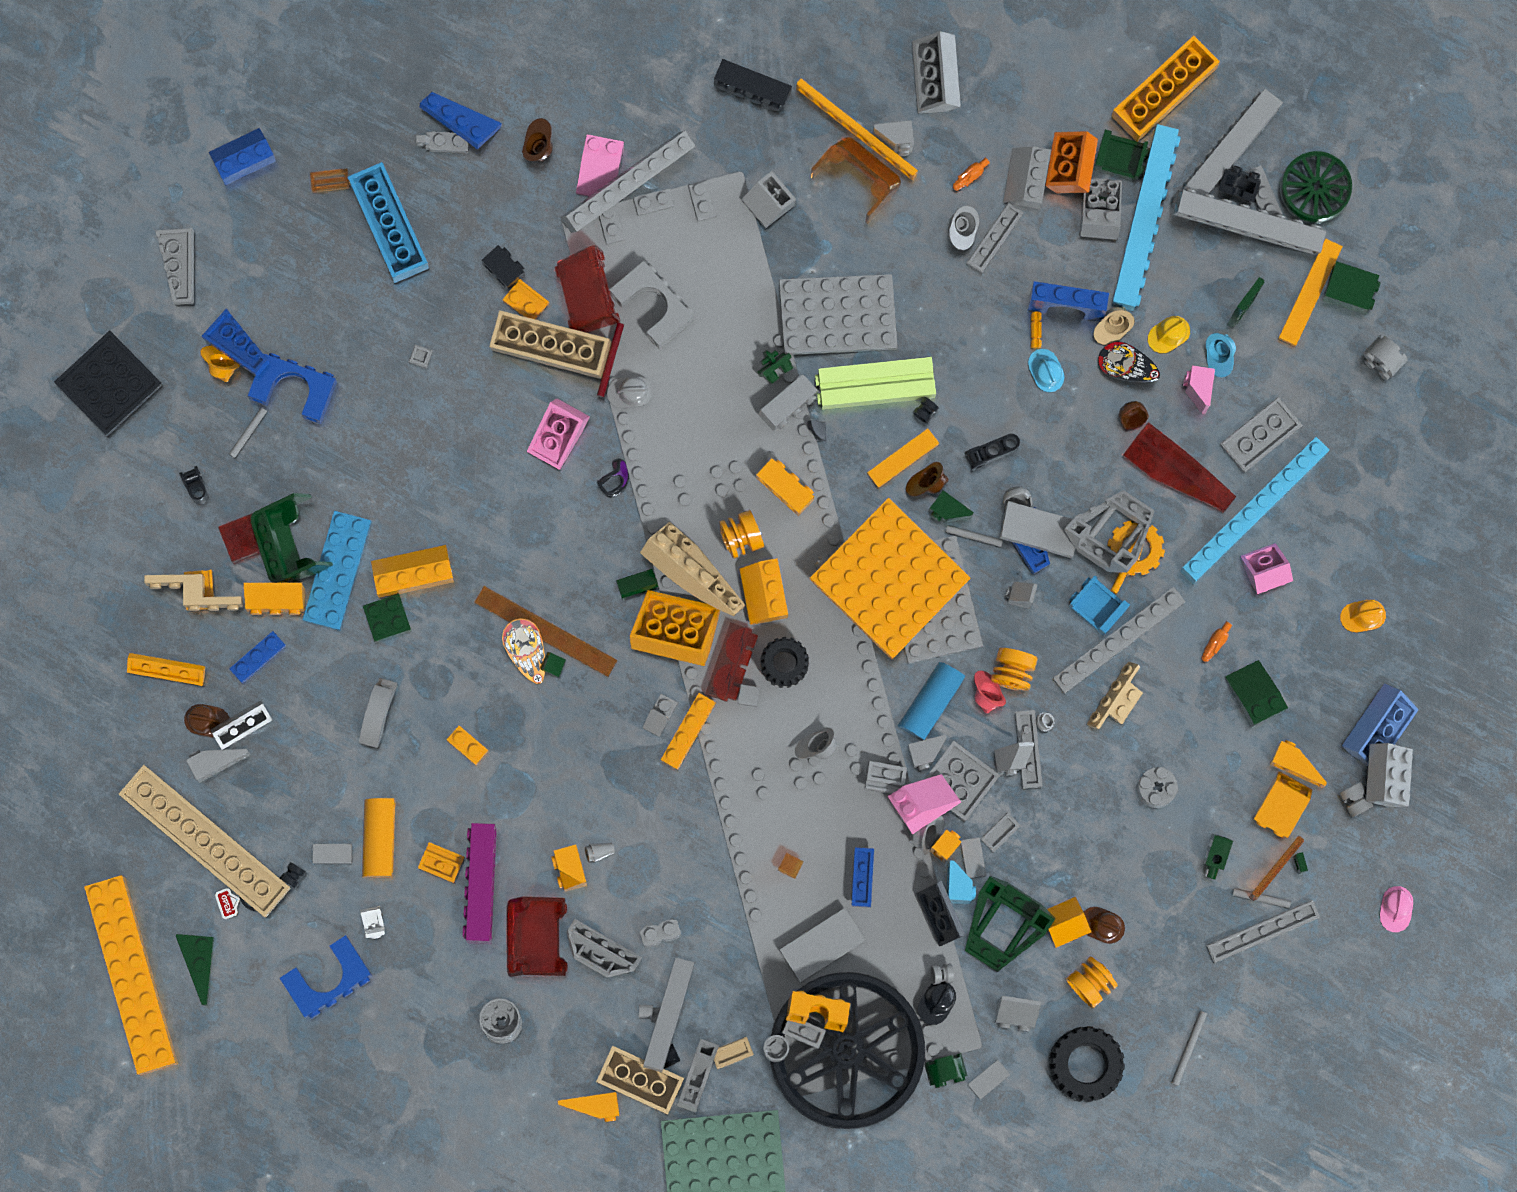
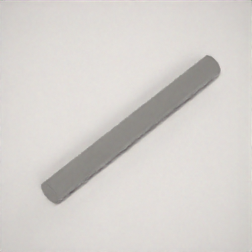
M1203 1011L1199 1012L1171 1082L1176 1086L1180 1084L1207 1016V1013Z

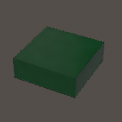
M547 652L541 670L559 677L566 659Z
M1303 852L1295 854L1293 858L1297 873H1306L1308 868Z

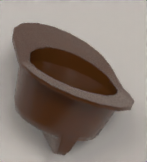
M536 119L528 126L522 150L523 157L528 161L538 160L543 162L552 152V127L546 119Z
M933 462L913 475L906 485L907 494L918 496L924 492L938 493L949 481L943 472L942 464L940 462Z
M196 704L187 710L184 716V723L191 733L214 737L210 730L230 717L224 709L219 707Z
M1090 907L1084 911L1091 933L1087 934L1089 937L1108 944L1121 940L1125 932V925L1121 917L1100 907Z

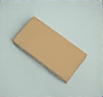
M747 1037L718 1048L714 1059L717 1070L754 1055Z

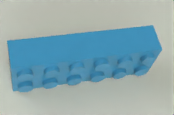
M383 162L348 176L349 183L393 282L397 283L429 269L428 262Z

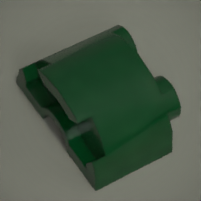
M962 1053L924 1063L930 1086L935 1085V1088L946 1086V1081L954 1080V1083L965 1081V1077L968 1076Z

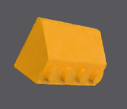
M446 545L371 561L374 582L379 598L454 582Z

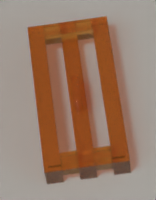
M348 168L310 173L313 193L350 188ZM344 174L345 176L339 178L315 180V178L317 177L334 176ZM336 182H345V183H341V184H332V185H324V186H316V187H315V185H320V184H328V183H336Z

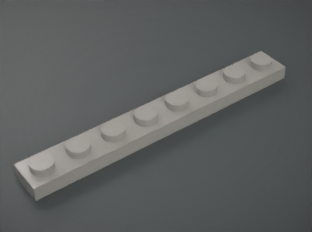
M1174 587L1056 675L1053 678L1054 682L1064 694L1183 605L1185 600Z

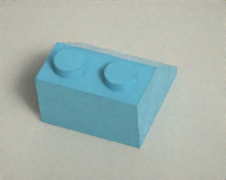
M950 860L947 869V894L949 899L954 904H970L976 897V886H973V881L955 861Z

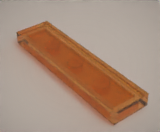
M1298 836L1251 893L1249 898L1252 901H1256L1303 844L1304 839Z

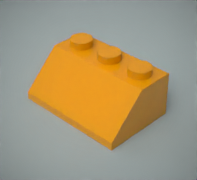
M778 558L760 561L740 568L750 625L788 618Z
M244 583L245 609L251 615H262V612H269L270 615H281V612H289V615H300V612H305L306 589L302 583Z

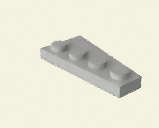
M192 228L155 230L173 303L175 305L194 304V230Z

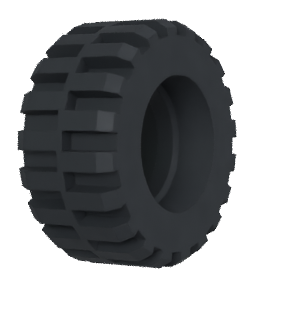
M1087 1026L1077 1027L1068 1031L1053 1045L1049 1055L1048 1069L1051 1073L1052 1082L1054 1081L1056 1088L1064 1093V1096L1072 1098L1074 1101L1092 1102L1108 1096L1117 1088L1122 1080L1123 1070H1125L1124 1054L1119 1048L1121 1046L1113 1039L1111 1034L1105 1033L1100 1028ZM1078 1047H1094L1104 1058V1071L1100 1078L1094 1082H1080L1069 1071V1057Z

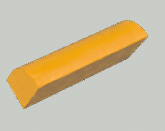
M371 798L364 800L362 877L393 878L394 798Z

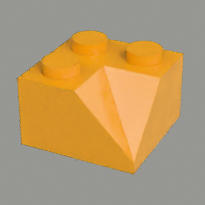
M572 845L554 850L555 855L551 856L554 869H559L560 876L557 877L559 888H564V891L567 892L587 886L577 846Z

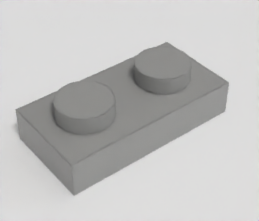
M787 1021L782 1034L819 1049L826 1030L807 1022L801 1024Z

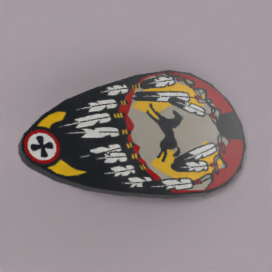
M1111 342L1104 346L1099 353L1098 365L1107 376L1131 382H1151L1160 378V372L1153 361L1141 351L1125 342Z

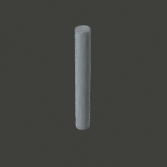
M261 407L229 452L231 457L235 458L267 413L264 408Z
M947 525V533L999 547L1002 545V539Z
M1234 888L1232 893L1233 896L1290 908L1291 905L1290 900Z

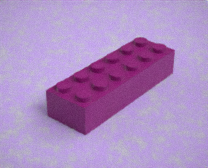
M471 823V828L467 830V840L471 843L470 847H467L466 859L470 861L469 867H466L465 878L469 881V886H465L464 897L468 900V906H464V918L467 919V925H463V937L468 944H492L497 835L495 824Z

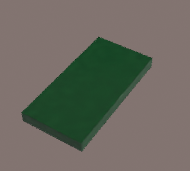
M1260 277L1256 280L1235 309L1227 324L1229 327L1234 328L1256 299L1265 280Z

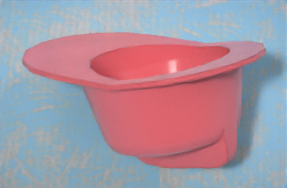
M977 671L974 675L977 687L974 697L975 702L983 709L984 713H989L998 706H1004L1006 700L999 684L990 680L992 675L988 672Z

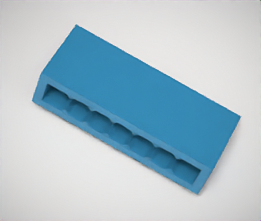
M938 662L901 719L898 727L920 741L925 740L966 676L955 668L943 662Z

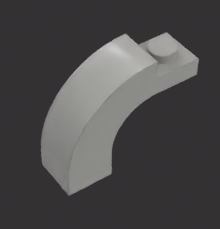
M379 678L377 684L374 685L365 712L359 743L378 748L383 736L388 709L397 689V682Z
M700 1039L678 1101V1107L696 1113L719 1045Z

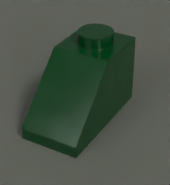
M944 490L929 508L930 516L935 521H942L943 523L968 520L974 514L973 511Z

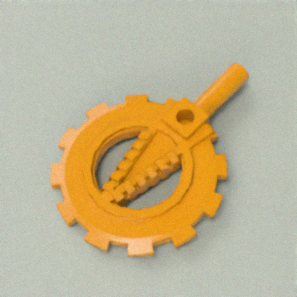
M1130 520L1124 522V526L1121 528L1117 526L1113 530L1114 536L1112 539L1109 538L1107 546L1117 553L1122 547L1124 540L1131 535L1138 523H1131ZM1153 525L1149 527L1145 538L1150 544L1149 555L1139 561V555L1138 560L1128 572H1119L1110 590L1112 593H1118L1126 575L1135 576V573H1141V576L1149 573L1148 570L1151 568L1156 569L1160 565L1158 561L1160 557H1164L1165 549H1162L1164 540L1162 536H1158L1156 533L1158 529ZM1135 541V542L1133 543V545L1129 548L1128 551H1129L1130 553L1132 552V549H1133V547H1134L1136 541Z

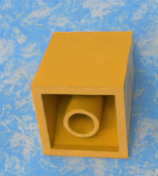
M1278 771L1254 816V820H1256L1259 826L1274 830L1273 833L1277 836L1288 838L1308 805L1313 790Z

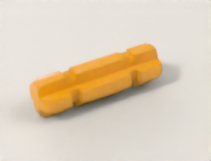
M1041 312L1031 313V348L1039 349L1042 346V340L1040 339L1042 337Z

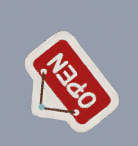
M229 888L216 892L215 897L223 919L236 916L240 898L232 894Z

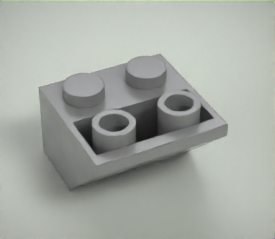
M771 171L752 187L742 198V201L760 223L767 228L794 207L796 198Z

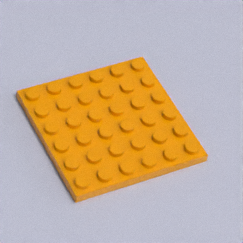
M888 498L809 580L892 660L970 580V577Z

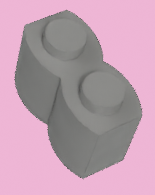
M672 919L662 922L659 926L650 925L640 931V936L644 947H654L662 941L676 940L681 936L677 920Z

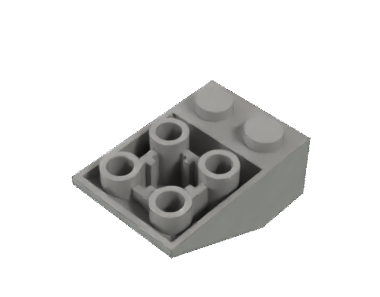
M1091 178L1089 193H1083L1080 225L1081 237L1118 240L1121 222L1122 180ZM1098 196L1108 197L1107 201L1099 200Z

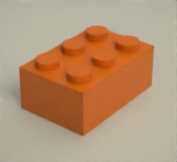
M1087 131L1055 132L1045 186L1055 193H1089L1098 139Z

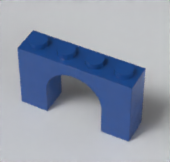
M1034 281L1030 291L1027 311L1046 313L1050 307H1070L1083 311V319L1100 322L1107 312L1109 293Z
M269 353V355L264 354L270 363L258 377H254L248 393L249 399L268 406L273 390L281 379L288 376L300 377L309 385V395L302 411V417L322 424L337 384L336 379L333 378L334 375L324 371L323 373L316 372L315 368L305 365V368L301 367L296 361L287 359V361L281 360L280 356Z
M346 935L330 945L343 971L341 982L335 989L324 993L312 990L298 968H294L280 977L283 985L306 1019L308 1017L310 1019L315 1018L321 1013L319 1010L325 1006L327 1009L337 1003L336 999L342 995L345 998L354 992L353 988L360 985L362 987L370 982L369 978L372 977V974Z

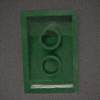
M1259 660L1225 676L1251 728L1288 709L1279 689Z

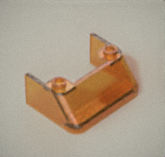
M845 137L825 152L812 167L810 177L814 179L829 161L834 164H840L847 159L874 181L871 186V194L878 201L866 214L865 222L869 224L899 189L901 180L894 171L853 138Z

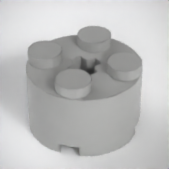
M1381 335L1373 341L1363 354L1366 358L1365 364L1371 369L1375 368L1385 380L1392 378L1408 359L1405 353L1401 355L1398 352L1400 348L1397 344L1385 336L1381 338Z
M1155 767L1147 770L1137 784V795L1140 801L1152 808L1165 807L1175 798L1178 791L1175 776L1164 767ZM1155 784L1161 786L1160 792L1158 790L1154 791L1153 787Z

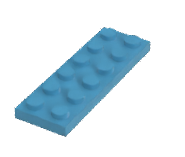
M334 511L320 562H332L333 566L315 575L303 616L304 622L338 631L341 630L371 526V520Z

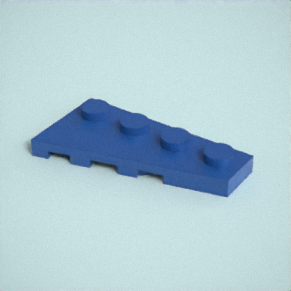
M433 92L420 102L419 107L476 149H479L502 125L501 122Z
M227 309L202 335L206 342L257 377L270 363Z

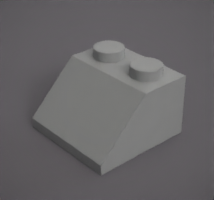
M911 120L874 124L872 135L899 156H907L909 153H912L914 137Z

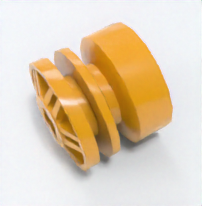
M750 510L738 514V524H735L734 520L729 517L730 527L727 526L724 520L719 521L723 543L733 559L738 558L737 548H739L742 555H745V545H748L752 552L764 548L761 533Z
M999 648L996 661L1002 664L1003 667H994L993 671L997 674H993L990 680L1007 689L1029 691L1031 685L1025 681H1032L1033 677L1026 674L1025 671H1035L1038 658L1023 651Z
M1090 956L1086 960L1089 966L1085 963L1081 964L1084 974L1075 970L1066 978V981L1088 1006L1095 1008L1103 1000L1099 991L1101 990L1109 995L1111 992L1107 985L1113 990L1118 985L1110 971L1102 963Z

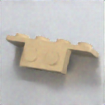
M1127 662L1123 666L1121 673L1111 684L1110 690L1101 699L1096 711L1091 714L1090 720L1087 723L1089 727L1100 729L1108 715L1117 723L1123 724L1143 694L1131 683V680L1140 668L1138 664Z

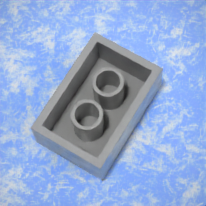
M1389 743L1370 744L1366 802L1387 807H1409L1413 749Z

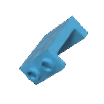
M1094 576L1092 579L1088 577L1081 585L1084 587L1081 592L1078 593L1076 591L1069 599L1071 601L1069 607L1104 636L1129 608L1130 604L1113 594L1097 580V576Z

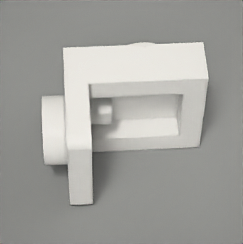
M380 906L361 910L365 937L376 939L384 935L385 927Z

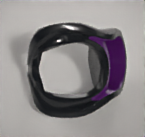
M617 458L613 460L612 467L615 470L597 480V485L607 497L617 496L627 486L629 473L626 462L623 459ZM619 476L621 479L620 485L607 492L602 485L611 477Z

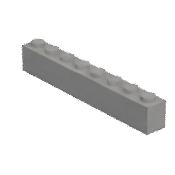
M1266 89L1262 93L1258 92L1252 99L1254 103L1251 107L1246 106L1241 112L1242 118L1239 121L1235 120L1229 127L1231 131L1228 135L1223 134L1218 140L1219 146L1216 149L1212 148L1206 155L1208 159L1205 163L1200 162L1195 168L1196 174L1193 177L1189 176L1183 183L1185 187L1182 190L1192 189L1199 195L1210 194L1222 180L1225 169H1231L1232 165L1236 163L1281 108L1283 102ZM1179 190L1171 198L1173 200L1171 207L1174 209L1178 194L1180 193Z
M686 131L678 132L560 218L571 233L579 231L693 149L695 144Z
M1192 189L1182 190L1178 194L1173 214L1312 255L1321 253L1326 231L1321 230L1320 226H1307L1300 220H1286L1285 216L1278 214L1272 216L1267 211L1257 209V211L1251 210L1249 206L1244 204L1237 206L1227 199H1221L1220 201L1214 199V196L1209 194H1196V191Z

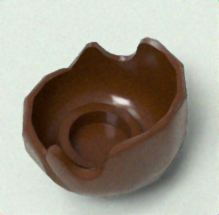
M1137 401L1125 403L1120 408L1118 414L1119 420L1125 429L1139 428L1149 418L1145 406Z

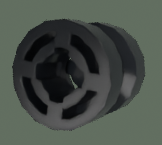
M924 397L920 402L921 405L915 408L913 414L920 421L928 424L931 420V415L936 413L939 407L933 401Z
M290 862L287 866L288 870L281 875L280 879L297 888L299 879L304 877L306 871Z

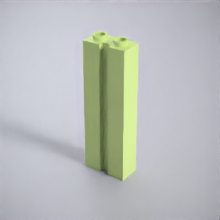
M932 357L818 369V374L815 375V384L820 388V393H817L818 405L821 404L822 410L921 400L924 397L928 399L935 398L936 388Z

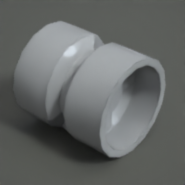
M1362 782L1339 793L1343 802L1348 803L1347 810L1351 817H1355L1374 807L1373 803L1366 802L1365 794L1367 791Z
M780 1035L769 1037L763 1047L765 1057L772 1062L784 1060L789 1052L787 1040Z

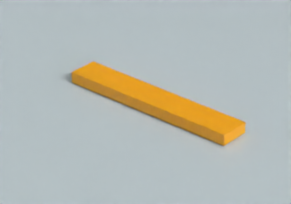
M1325 238L1322 251L1314 261L1278 338L1279 340L1296 347L1343 246Z

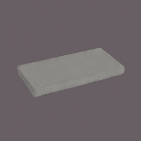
M1277 397L1221 442L1220 446L1241 471L1245 473L1303 425L1281 399Z
M1010 501L1006 503L1000 539L1072 558L1075 547L1064 531L1073 519Z
M846 908L779 949V951L801 983L864 943L866 939Z

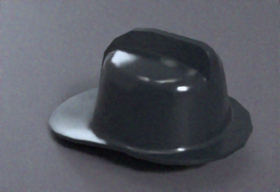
M941 982L937 985L931 984L918 1005V1014L924 1023L937 1025L947 1018L956 1001V992L952 985Z

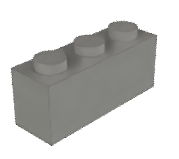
M802 374L760 410L759 416L773 431L777 428L781 430L788 424L787 419L791 416L795 418L802 412L801 408L805 404L809 406L817 399L815 396L818 390Z
M258 701L210 731L223 750L272 721V718L263 703Z

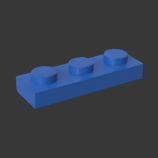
M272 631L229 669L243 684L284 649L286 645Z
M855 847L851 903L853 907L871 908L874 849Z

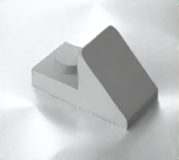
M660 694L653 709L650 710L643 729L660 737L678 702Z

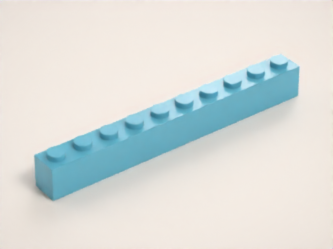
M1159 124L1155 128L1111 306H1123L1126 310L1134 311L1135 306L1139 307L1141 295H1138L1139 290L1144 288L1146 280L1143 277L1144 270L1148 271L1150 260L1147 257L1148 253H1152L1155 242H1152V237L1157 235L1159 224H1156L1157 217L1161 218L1163 207L1160 206L1161 201L1166 199L1168 189H1165V184L1170 182L1172 171H1169L1170 164L1174 165L1176 154L1173 153L1174 148L1179 146L1181 136H1178L1179 129Z
M1315 437L1183 566L1180 572L1194 585L1329 452V449Z

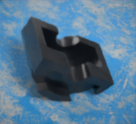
M1232 165L1231 169H1225L1219 191L1237 195L1242 199L1254 202L1261 183L1260 174L1253 171L1249 173L1242 171L1243 168Z

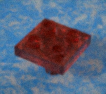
M252 514L218 527L232 563L260 552L251 525Z

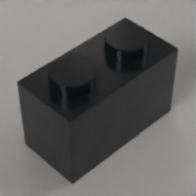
M497 245L482 259V265L509 291L517 284L519 279L525 277L523 271L525 268L519 261L514 262L510 258L512 255L505 247L502 249Z

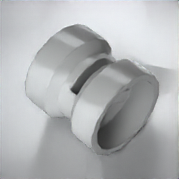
M951 963L944 964L943 966L932 965L930 967L932 984L954 982V970Z

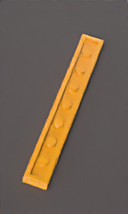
M800 78L796 85L797 91L909 179H915L918 173L916 168Z

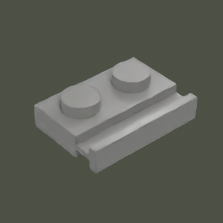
M869 761L864 790L886 794L894 793L905 786L907 768Z

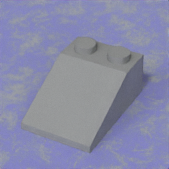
M1001 996L997 1002L995 1023H998L1000 1028L1010 1029L1011 1026H1018V1030L1030 1032V1028H1035L1041 1001Z

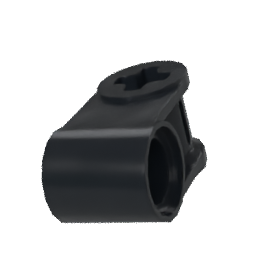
M197 465L190 471L180 472L183 484L187 488L193 502L199 505L204 504L209 496ZM196 491H203L201 497H194Z

